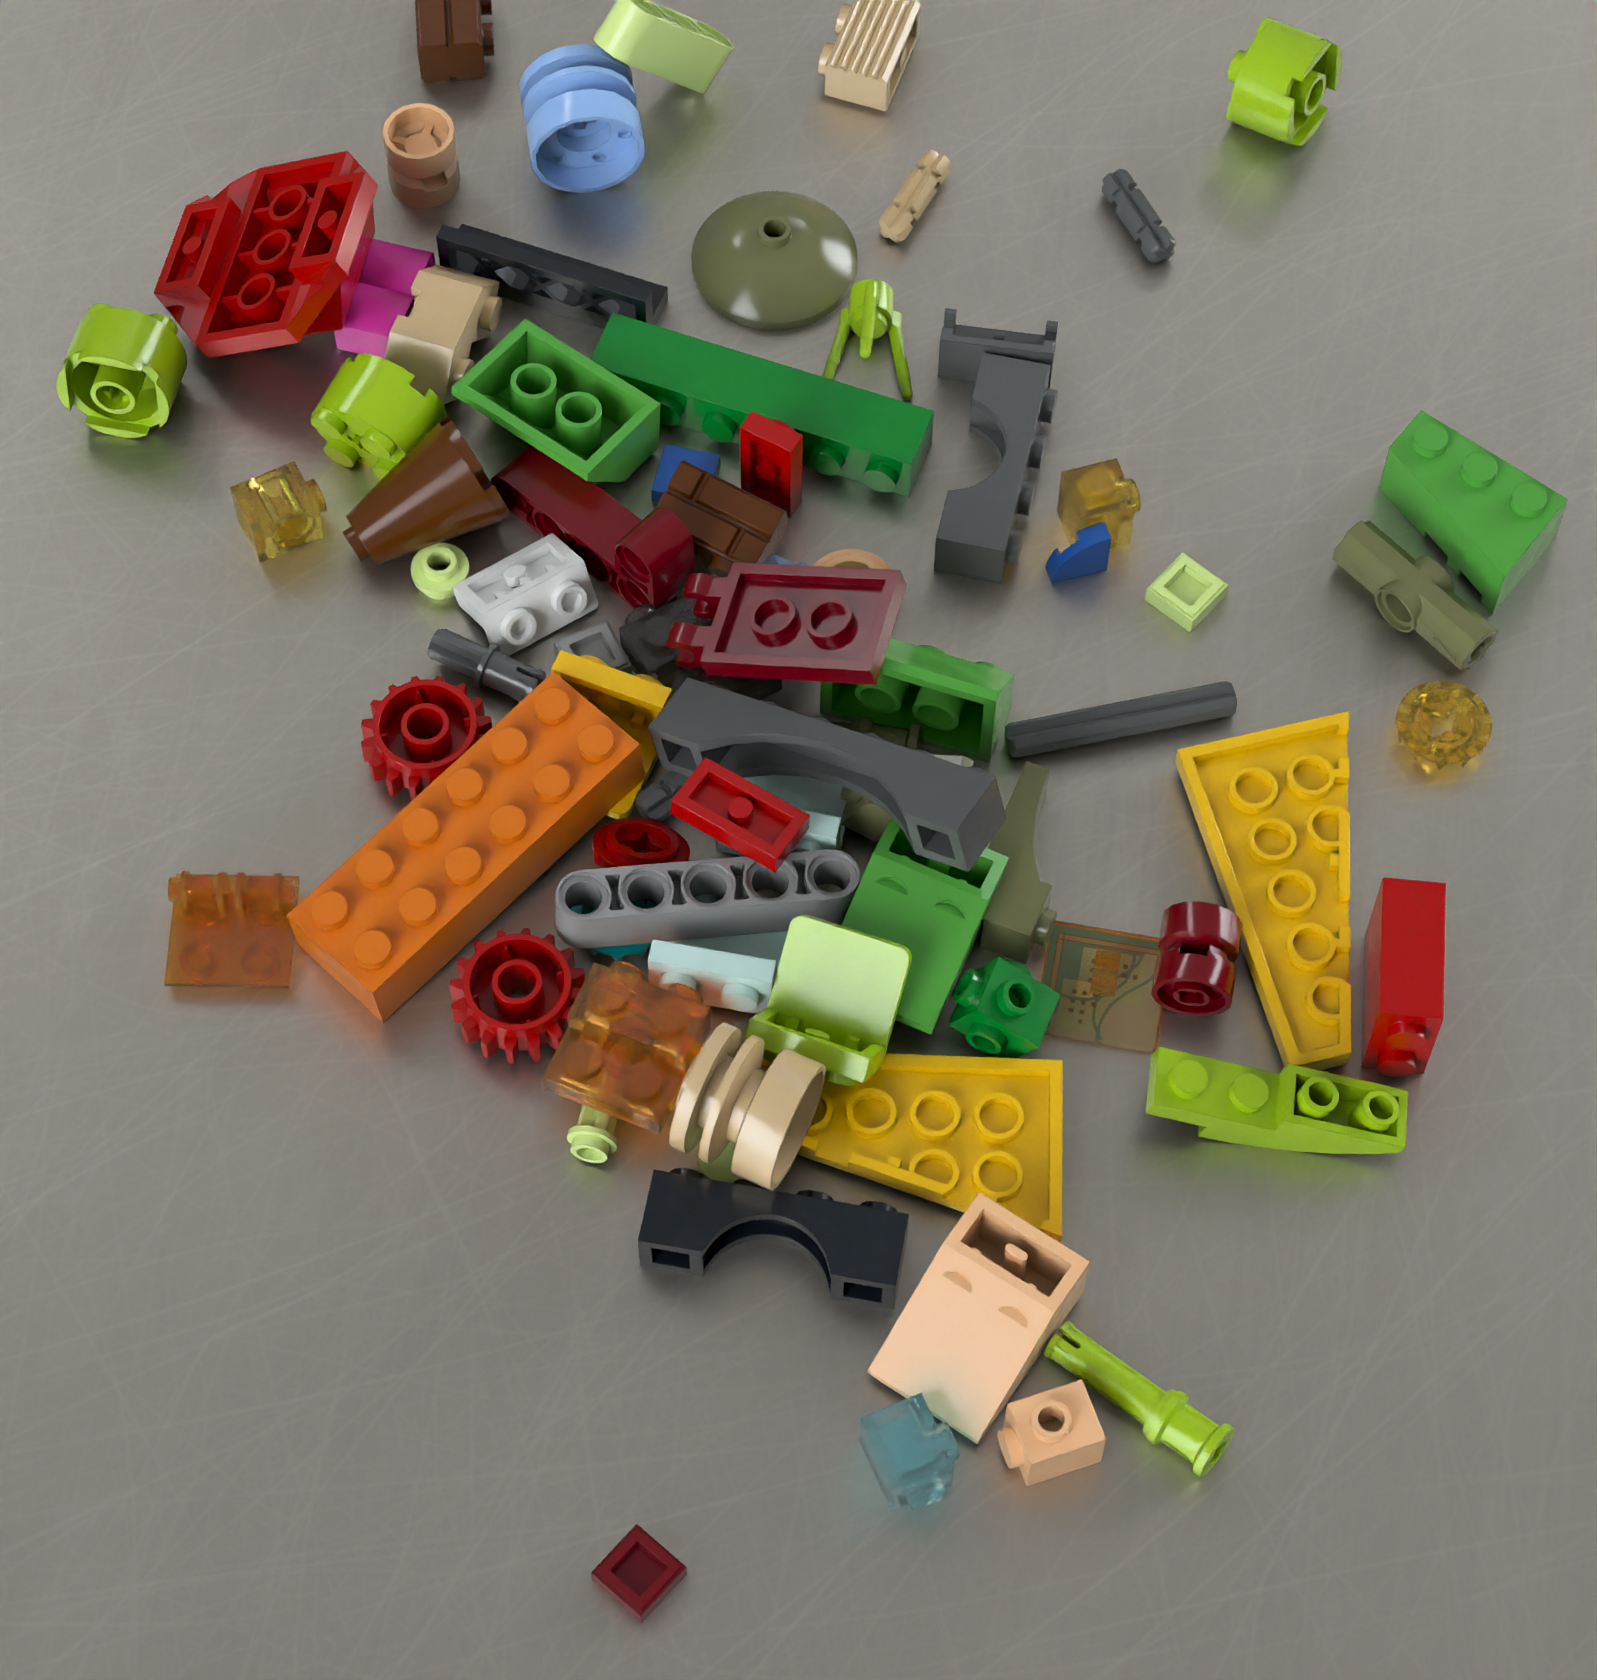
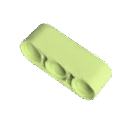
M616 0L593 36V40L598 46L619 61L699 93L706 92L734 49L733 44L725 36L709 25L651 0Z

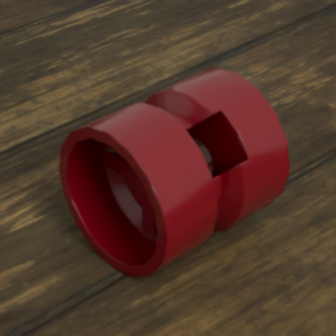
M1201 901L1181 902L1173 904L1164 910L1158 943L1161 955L1156 960L1151 995L1155 1002L1165 1009L1189 1016H1213L1221 1014L1230 1008L1236 977V969L1233 963L1237 961L1243 926L1239 916L1217 904Z

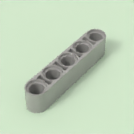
M831 849L791 852L776 873L747 856L578 870L563 877L556 887L555 928L558 936L572 947L597 948L652 943L653 939L678 941L788 931L792 919L801 914H808L841 925L859 886L860 870L857 862L849 854ZM833 884L840 887L843 891L827 893L818 886ZM763 889H772L779 892L781 896L773 899L764 898L756 892ZM709 894L717 897L719 901L707 904L697 901L695 897ZM646 899L658 905L654 908L642 909L634 906L632 903L637 900ZM582 904L589 905L596 910L588 914H577L570 909L573 906Z

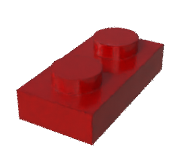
M751 411L740 427L741 489L786 510L788 518L792 517L802 503L803 435L795 432L791 426L781 420H770L754 411Z
M706 757L671 799L672 815L775 873L809 829V814Z

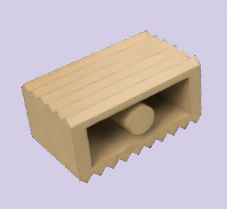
M854 0L852 5L844 3L836 22L835 33L838 35L835 44L825 43L819 60L818 73L825 76L824 95L887 111L905 66L908 64L915 43L918 41L921 4L917 0Z

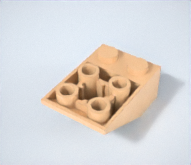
M979 1192L941 1245L870 1365L868 1374L978 1444L1083 1294L1090 1261Z

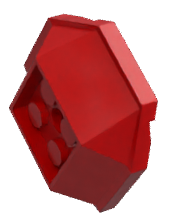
M348 151L258 168L231 182L214 198L205 195L186 205L155 287L154 295L207 358L296 344L300 342L303 336L342 330L375 235L373 199L378 184Z

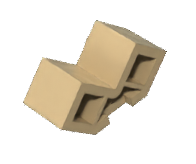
M440 265L419 270L411 286L412 295L415 296L413 309L408 317L397 316L389 333L384 359L401 366L413 374L415 377L410 386L423 396H425L430 388L441 399L443 404L458 399L452 395L451 387L474 366V361L468 359L472 342L488 337L489 332H493L499 323L502 312V299L497 298L500 282Z

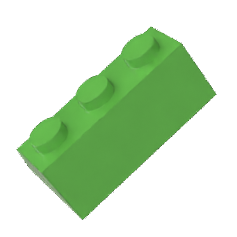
M524 319L451 387L453 396L586 481L624 482L659 448V402L527 319Z
M890 638L877 684L821 682L820 713L852 723L856 719L870 717L873 719L874 724L909 729L913 723L922 724L923 744L990 763L1011 707L1015 674L1002 671L998 666L989 662L978 661L974 663L947 655L934 646H916Z

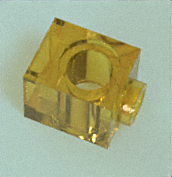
M295 461L230 487L237 520L260 563L324 537L320 513L327 511V506L323 494L315 479L305 482Z

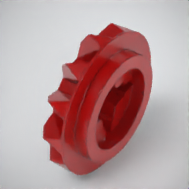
M629 818L607 823L595 832L592 842L594 863L606 868L689 861L690 847L679 833L659 822L648 819ZM640 849L645 850V853H640Z

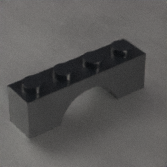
M675 1168L670 1172L653 1170L638 1237L639 1260L641 1266L704 1276L714 1261L730 1248L753 1240H776L800 1249L817 1264L825 1278L830 1299L894 1310L907 1242L909 1214L897 1212L893 1206L878 1201H865L860 1205L834 1201L831 1196L815 1190H802L792 1194L775 1190L771 1191L745 1179H738L733 1183L707 1179L701 1172L688 1168Z

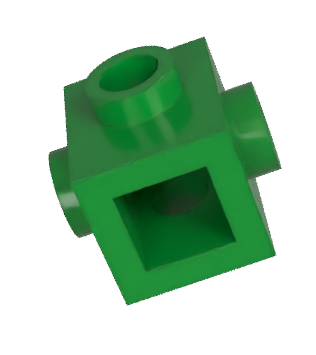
M997 957L976 970L973 968L968 969L962 975L952 994V1000L957 1004L948 1025L966 1035L967 1042L982 1052L997 1054L1002 1058H1018L1039 1048L1060 994L1034 979L1029 969L1022 964Z

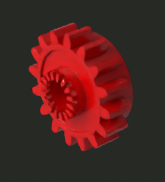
M418 676L411 677V682L399 687L392 684L388 687L389 694L382 701L374 699L370 703L373 719H362L361 728L364 740L361 741L364 762H369L371 778L374 782L386 778L388 794L393 797L405 787L409 789L412 801L492 728L491 716H485L483 700L480 697L469 699L465 684L459 683L453 686L444 682L443 676H436L434 680H420Z
M523 928L520 934L508 935L504 930L497 931L496 938L487 943H483L480 940L474 943L475 953L470 959L459 958L457 961L460 978L450 980L449 984L451 999L455 1001L451 1003L454 1023L462 1024L464 1041L469 1044L481 1038L482 1053L487 1058L491 1057L498 1048L505 1049L508 1064H515L519 1051L528 1050L534 1062L541 1061V1046L547 1043L559 1052L564 1049L562 1031L565 1030L578 1034L581 1029L578 1013L585 1012L588 1008L587 992L582 990L586 988L585 972L583 968H574V951L570 947L559 951L555 946L554 935L547 934L542 939L531 935L530 928ZM517 990H519V993H523V990H525L526 994H528L522 998L509 997V993L514 995Z

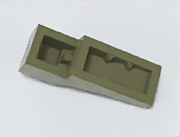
M1028 761L1005 809L1007 819L992 838L988 847L990 850L1009 857V860L983 918L980 948L1023 964H1027L1035 943L1046 946L1057 917V912L1049 909L1052 885L1040 881L1035 854V830L1046 800L1050 769Z

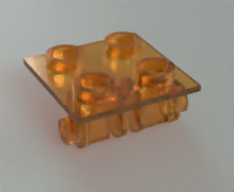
M182 871L176 877H170L168 882L169 902H173L164 985L179 987L289 989L294 932L287 914L298 904L299 876H283L282 873H275L274 876L246 875L245 872H238L237 875H228L227 872L210 875L191 874L190 871Z

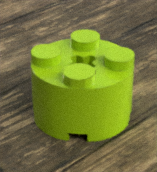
M1270 17L1264 18L1247 52L1238 50L1229 65L1227 79L1234 83V87L1227 108L1226 119L1280 142L1297 146L1304 145L1317 131L1329 109L1320 105L1326 88L1336 91L1342 67L1341 48L1323 37Z
M104 303L92 305L88 309L86 316L78 324L57 376L56 388L61 402L69 411H71L74 405L87 415L86 425L99 432L116 437L138 438L148 435L150 427L158 424L160 427L163 426L168 419L187 367V354L182 342L176 336L178 331L176 324L172 319L158 313L147 315L136 310L112 307Z
M358 353L353 362L349 356L342 364L313 411L311 424L327 441L323 451L330 459L345 467H353L356 461L372 467L373 473L381 480L437 423L446 418V408L441 399L430 388L425 396H423L410 386L415 376L406 369L384 358L367 353Z

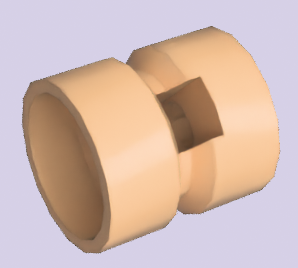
M425 103L405 105L392 112L384 122L382 132L392 193L400 202L414 208L427 209L442 205L453 197L460 183L455 129L451 117L443 109Z

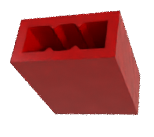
M1382 878L1365 933L1361 1068L1376 1069L1381 1074L1390 1077H1405L1413 1073L1424 1074L1444 1019L1446 883Z

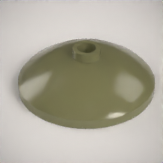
M757 192L741 196L724 204L704 221L696 234L692 246L693 278L697 289L705 301L715 311L729 320L762 330L793 329L820 320L835 310L847 297L857 273L856 243L843 219L825 204L808 196L792 192Z

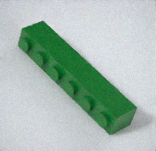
M612 313L590 357L598 365L659 402L661 424L668 426L678 425L704 433L709 438L718 442H733L740 445V427L751 411H754L770 420H781L791 426L795 432L803 435V465L810 466L824 475H839L867 484L870 488L879 492H893L909 497L932 445L934 411L616 313Z

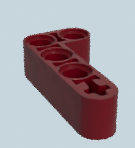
M529 445L491 478V484L496 487L512 514L543 538L553 533L584 560L588 574L643 616H654L685 588L688 576L694 573L692 535L682 520L667 508L657 507L641 520L595 483L581 478L532 445Z

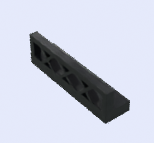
M443 224L436 236L440 266L499 281L497 293L499 297L598 328L605 329L612 313L656 326L668 302V289L666 286L465 224H461L459 229Z

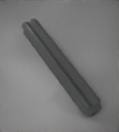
M1222 681L1008 723L1005 726L1004 739L1009 755L1018 758L1232 716L1236 713L1237 697L1231 682Z

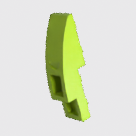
M1158 1046L1150 1059L1145 1114L1199 1125L1198 1137L1240 1145L1327 1154L1401 1153L1405 1149L1408 1090L1289 1063L1280 1073Z

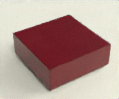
M636 1524L591 1572V1577L598 1586L642 1623L687 1575V1567Z

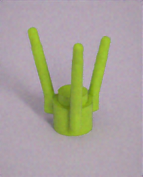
M864 279L856 282L851 287L849 307L840 311L839 327L822 377L833 379L851 330L860 336L859 353L862 358H868L871 355L873 339L883 336L887 331L890 336L903 399L910 400L913 392L901 332L902 314L893 309L895 295L889 284L881 280Z

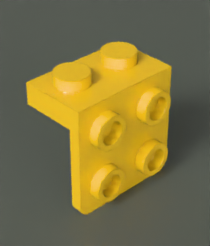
M560 650L551 668V673L554 671L640 744L646 778L606 814L615 819H625L632 813L635 806V798L642 792L658 759L648 726L671 699L672 689L665 687L660 681L645 674L634 676L611 668L597 657L591 655L577 656Z

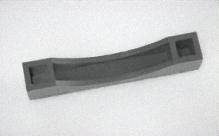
M687 677L648 726L659 760L664 769L690 777L706 757L742 778L768 775L800 776L841 785L867 797L885 810L904 831L915 854L968 872L1007 819L996 776L989 775L980 768L958 765L937 758L925 750H912L884 741L872 733L862 734L834 725L822 717L806 716L782 708L780 705L769 700L760 701L732 692L723 685H710Z

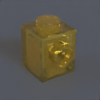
M1117 458L1062 471L1057 513L1070 545L1079 541L1078 531L1100 522H1105L1111 536L1110 548L1130 544L1134 515L1136 512H1140L1141 501L1135 481L1132 478L1125 479Z

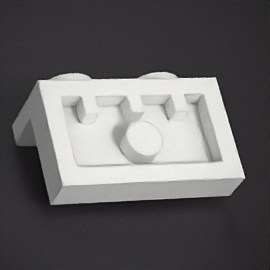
M553 533L452 586L458 605L484 628L489 644L499 645L500 652L508 656L598 607V601L584 560Z

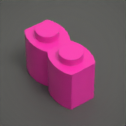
M373 239L343 329L334 331L337 349L354 353H367L385 358L390 330L398 315L408 317L411 314L415 301V296L411 292V286L419 270L435 265L434 253Z

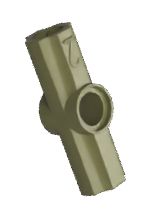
M1370 520L1366 522L1359 521L1347 531L1345 537L1335 547L1332 559L1375 595V602L1379 612L1392 627L1404 633L1415 630L1460 670L1471 668L1495 642L1498 630L1454 593L1452 580L1439 563L1425 556L1418 557L1415 560Z

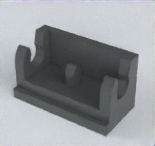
M945 308L944 328L942 327L940 336L938 377L976 382L984 352L1050 365L1048 388H1050L1058 322L1047 320L1045 335L956 325V309Z

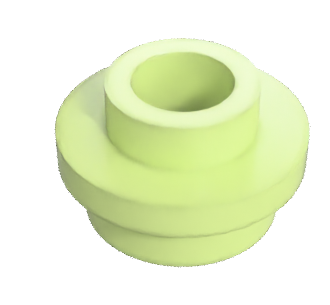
M438 543L418 551L412 560V580L415 586L428 597L438 600L449 599L455 596L452 586L469 578L470 567L468 558L460 548L452 544ZM440 565L448 566L446 569L441 571H436L432 569L433 567Z

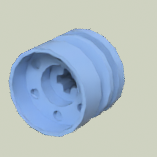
M579 44L562 46L542 54L526 67L519 81L520 99L527 130L532 170L543 183L557 190L568 192L600 191L623 182L638 169L645 156V147L640 115L636 107L633 77L629 65L614 58L600 46Z

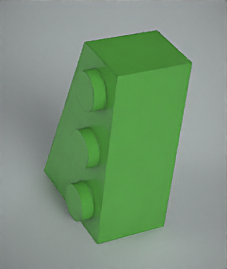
M1422 410L1389 447L1379 488L1423 537L1429 535L1448 556L1447 565L1455 574L1459 576L1463 573L1483 595L1481 603L1492 615L1553 542L1568 499Z

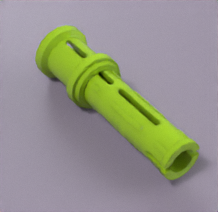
M1067 1321L1059 1328V1332L1063 1335L1060 1337L1058 1334H1054L1046 1347L1045 1357L1049 1360H1054L1077 1378L1082 1379L1084 1383L1144 1425L1142 1431L1146 1434L1148 1441L1154 1445L1163 1442L1193 1464L1192 1472L1200 1478L1204 1477L1215 1466L1231 1442L1235 1428L1228 1423L1219 1426L1189 1405V1396L1183 1391L1171 1389L1165 1392L1079 1331L1071 1322Z

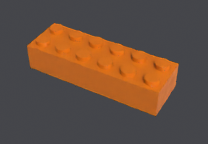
M553 671L287 914L299 947L384 1023L609 813L610 809L646 778L640 744Z

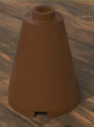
M447 417L437 423L346 515L351 527L342 533L361 562L371 556L375 563L380 565L426 547L498 523L511 515L496 487L491 484L483 470L484 468L452 420Z

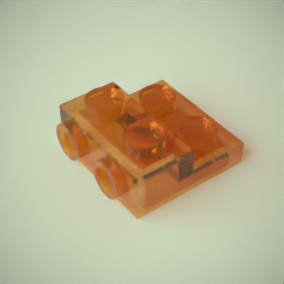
M615 961L611 964L610 968L594 962L568 1013L569 1026L542 1077L543 1089L660 1134L677 1100L686 1073L695 1057L700 1053L711 1030V1006L703 1004L704 999L702 995L685 984L672 983L668 990L645 982L646 977L644 973L627 962Z

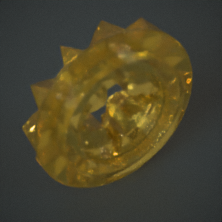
M1448 681L1427 682L1410 690L1401 700L1394 721L1398 729L1399 744L1406 745L1413 752L1415 762L1424 758L1435 762L1438 770L1447 764L1455 763L1464 767L1471 758L1477 754L1482 755L1492 732L1491 715L1482 699L1470 689ZM1452 713L1455 714L1451 732L1445 731L1440 736H1431L1433 722L1440 723L1445 718L1448 719Z

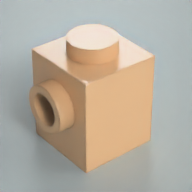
M1082 1379L1008 1403L1004 1428L997 1432L1000 1448L1008 1467L1012 1469L1019 1466L1026 1486L1101 1462L1106 1443V1437Z

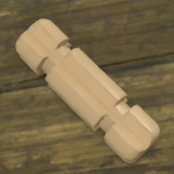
M933 149L923 153L916 164L919 169H914L910 172L892 199L894 205L888 206L879 219V232L884 238H890L896 243L906 239L913 228L911 223L918 221L936 194L937 190L935 187H939L949 174L948 166L950 160L945 154H938Z

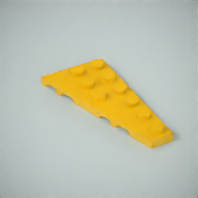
M1349 711L1177 749L1175 759L1227 908L1239 916L1243 924L1240 944L1284 1067L1289 1063L1315 1070H1323L1348 1064L1351 1056V984H1349V951L1351 948V927H1349L1350 813L1348 812V781L1350 777L1348 758Z
M684 1046L682 1082L693 1060L703 1047ZM886 1053L882 1068L865 1082L857 1081L856 1085L847 1086L825 1079L818 1106L797 1155L964 1213L980 1192L1061 1243L1063 1060ZM763 1058L761 1070L767 1071L772 1062Z

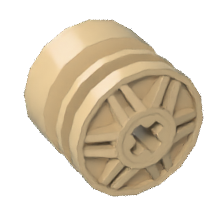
M723 1022L716 1027L701 1052L695 1057L682 1082L670 1129L669 1145L678 1151L688 1154L700 1141L698 1157L702 1161L712 1164L731 1141L735 1143L731 1167L732 1173L773 1191L779 1186L789 1171L807 1134L821 1097L827 1069L824 1064L789 1049H784L773 1060L767 1071L761 1070L765 1046L763 1039L752 1035L746 1039L740 1048L741 1031L739 1028Z

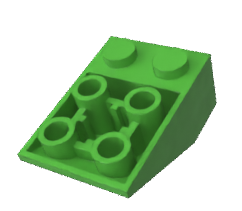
M891 817L871 856L841 925L904 945L910 950L912 962L895 1020L931 1035L982 930L983 918L1004 874L1009 857L985 848L968 872L917 855L904 831Z

